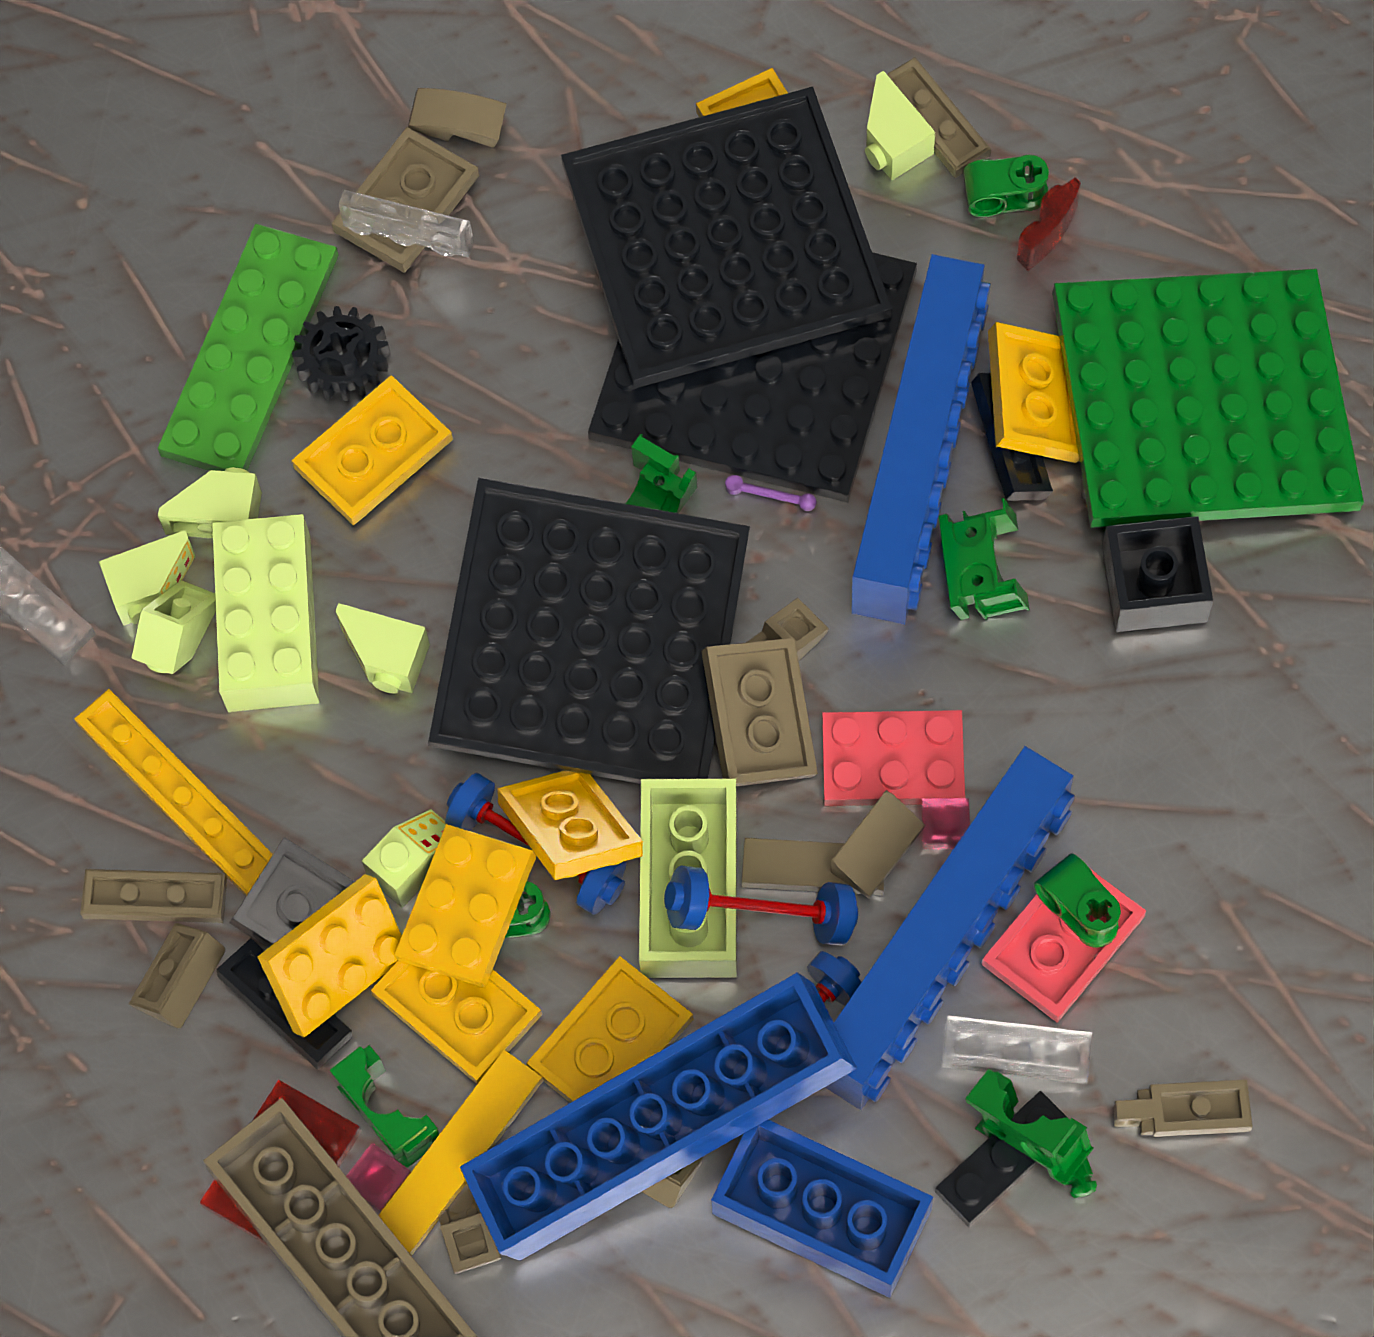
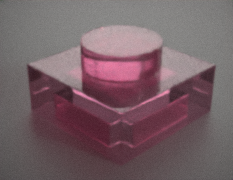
M969 798L922 799V822L925 824V828L922 830L923 849L955 848L970 826Z
M371 1143L346 1177L368 1204L381 1212L411 1171L378 1146Z

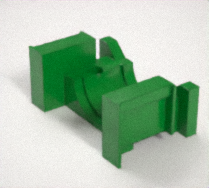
M640 434L631 446L633 466L640 469L641 472L638 483L625 504L679 513L698 487L697 474L688 468L683 478L678 477L677 474L680 471L679 456L670 454L643 438V434Z
M1002 498L1003 509L968 516L963 511L964 521L954 523L948 514L938 515L950 607L960 620L970 618L967 606L970 604H975V608L985 620H988V617L1026 609L1030 611L1027 593L1016 579L1003 580L995 557L994 539L998 538L997 535L1018 530L1016 513L1005 498Z
M370 1045L364 1049L361 1046L330 1069L331 1074L340 1084L337 1086L338 1090L356 1108L390 1150L394 1159L404 1171L423 1157L439 1136L438 1128L427 1114L420 1119L404 1117L398 1109L389 1114H378L368 1108L369 1098L376 1089L373 1081L386 1072L381 1058Z
M988 1069L965 1098L966 1102L983 1116L982 1120L975 1127L977 1131L988 1138L992 1135L997 1136L1046 1167L1049 1176L1064 1186L1094 1149L1091 1146L1086 1131L1087 1127L1073 1118L1069 1119L1066 1117L1050 1120L1042 1115L1038 1120L1029 1124H1018L1011 1121L1015 1114L1013 1109L1019 1100L1012 1081L997 1071L993 1072Z

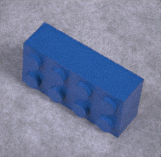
M770 1120L764 1121L743 1134L711 1199L713 1215L888 1298H891L932 1211L933 1196Z

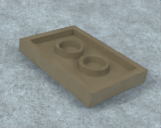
M406 127L332 222L333 231L405 273L479 177L478 167Z
M795 638L711 646L703 649L701 652L723 779H736V786L811 778L817 775Z

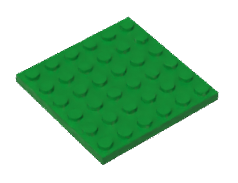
M1317 269L1054 283L1052 291L1090 527L1198 516L1199 521L1361 510L1364 500Z

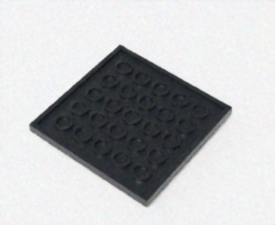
M813 87L561 155L565 175L634 388L892 317L890 301Z
M872 252L892 307L891 318L642 387L634 388L618 339L588 430L589 439L631 449L639 435L643 434V438L674 456L678 455L680 462L848 503L917 272V263Z
M478 477L428 746L641 784V779H708L715 729L701 651L706 647L730 645L750 526Z

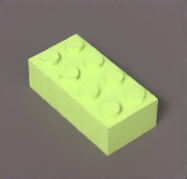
M304 515L212 523L219 692L227 711L235 712L319 704L311 537Z
M641 779L640 838L643 841V856L640 857V971L647 978H737V909L710 906L701 926L696 930H687L671 926L664 903L666 887L676 868L681 865L703 868L708 877L711 894L737 897L736 779Z

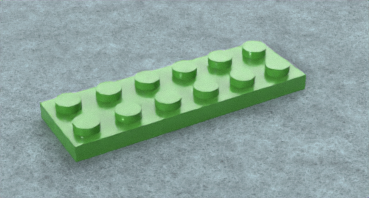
M255 223L157 448L161 457L208 471H225V469L232 467L248 471L293 365L292 352L298 350L294 337L295 335L305 336L303 323L305 321L311 322L339 256L337 247Z

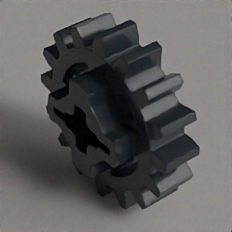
M334 306L333 316L327 317L322 311L317 312L319 322L314 325L311 322L305 321L303 328L306 336L295 335L294 337L298 350L292 352L295 366H298L296 370L300 381L307 380L309 391L312 393L317 392L322 387L326 400H330L335 392H341L343 400L348 401L350 391L355 389L362 397L365 396L366 390L364 385L369 382L372 385L378 386L380 379L377 371L387 372L389 369L386 357L390 355L388 341H385L384 328L382 326L375 327L374 318L371 314L360 319L356 307H352L348 315H342L339 306Z

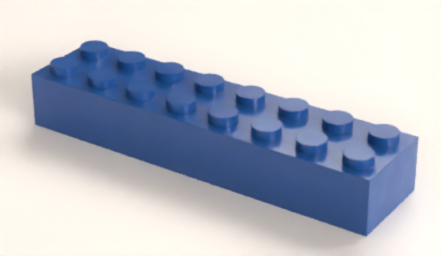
M931 254L852 577V614L905 625L909 609H918L923 585L921 583L923 569L928 567L932 549L931 538L933 528L936 529L938 525V515H940L942 502H940L942 490L947 487L951 469L950 458L952 448H956L961 426V422H959L961 410L966 407L970 389L971 369H975L979 351L978 340L980 330H984L989 304L987 302L991 283L983 282L984 264Z
M1024 746L835 1020L834 1024L857 1069L825 1088L859 1110L863 1109L869 1099L874 1102L879 1100L891 1080L887 1075L895 1060L903 1063L907 1059L917 1042V1038L914 1035L921 1022L923 1021L929 1025L933 1021L944 1002L940 997L947 984L950 983L956 986L963 977L970 963L966 959L972 947L976 945L981 948L986 943L996 924L992 921L998 909L1001 907L1007 910L1014 902L1021 889L1018 882L1025 869L1032 873L1037 868L1047 849L1043 846L1049 834L1052 832L1055 835H1059L1072 814L1069 808L1075 798V795L1070 793L1074 775Z
M797 972L460 1166L499 1253L521 1261L856 1070L857 1066L814 983Z

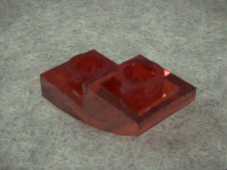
M1076 177L1063 186L1060 184L1055 185L1043 196L1039 221L1029 224L1020 234L1017 260L1027 271H1030L1052 251L1068 229L1079 200L1081 182Z

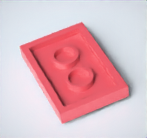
M962 710L822 712L824 806H874L886 790L895 795L904 805L965 804Z
M1092 869L1090 870L1120 904L1119 928L1117 936L1112 943L1098 948L1087 946L1080 941L1078 936L1059 916L1046 907L1036 894L982 959V966L1056 1023L1069 1010L1146 914L1145 909ZM1092 915L1089 916L1091 922L1096 920ZM1106 917L1100 918V920L1106 923Z

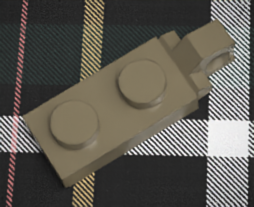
M1245 1079L1151 1084L1149 1089L1137 1090V1100L1115 1101V1105L1112 1107L1114 1127L1140 1126L1141 1135H1153V1137L1250 1132L1253 1128L1248 1083Z

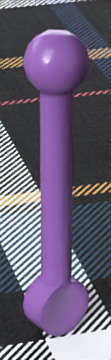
M731 475L725 481L726 491L731 495L747 492L798 504L805 511L813 510L817 504L816 498L810 493L799 496L744 483L742 478L737 475Z

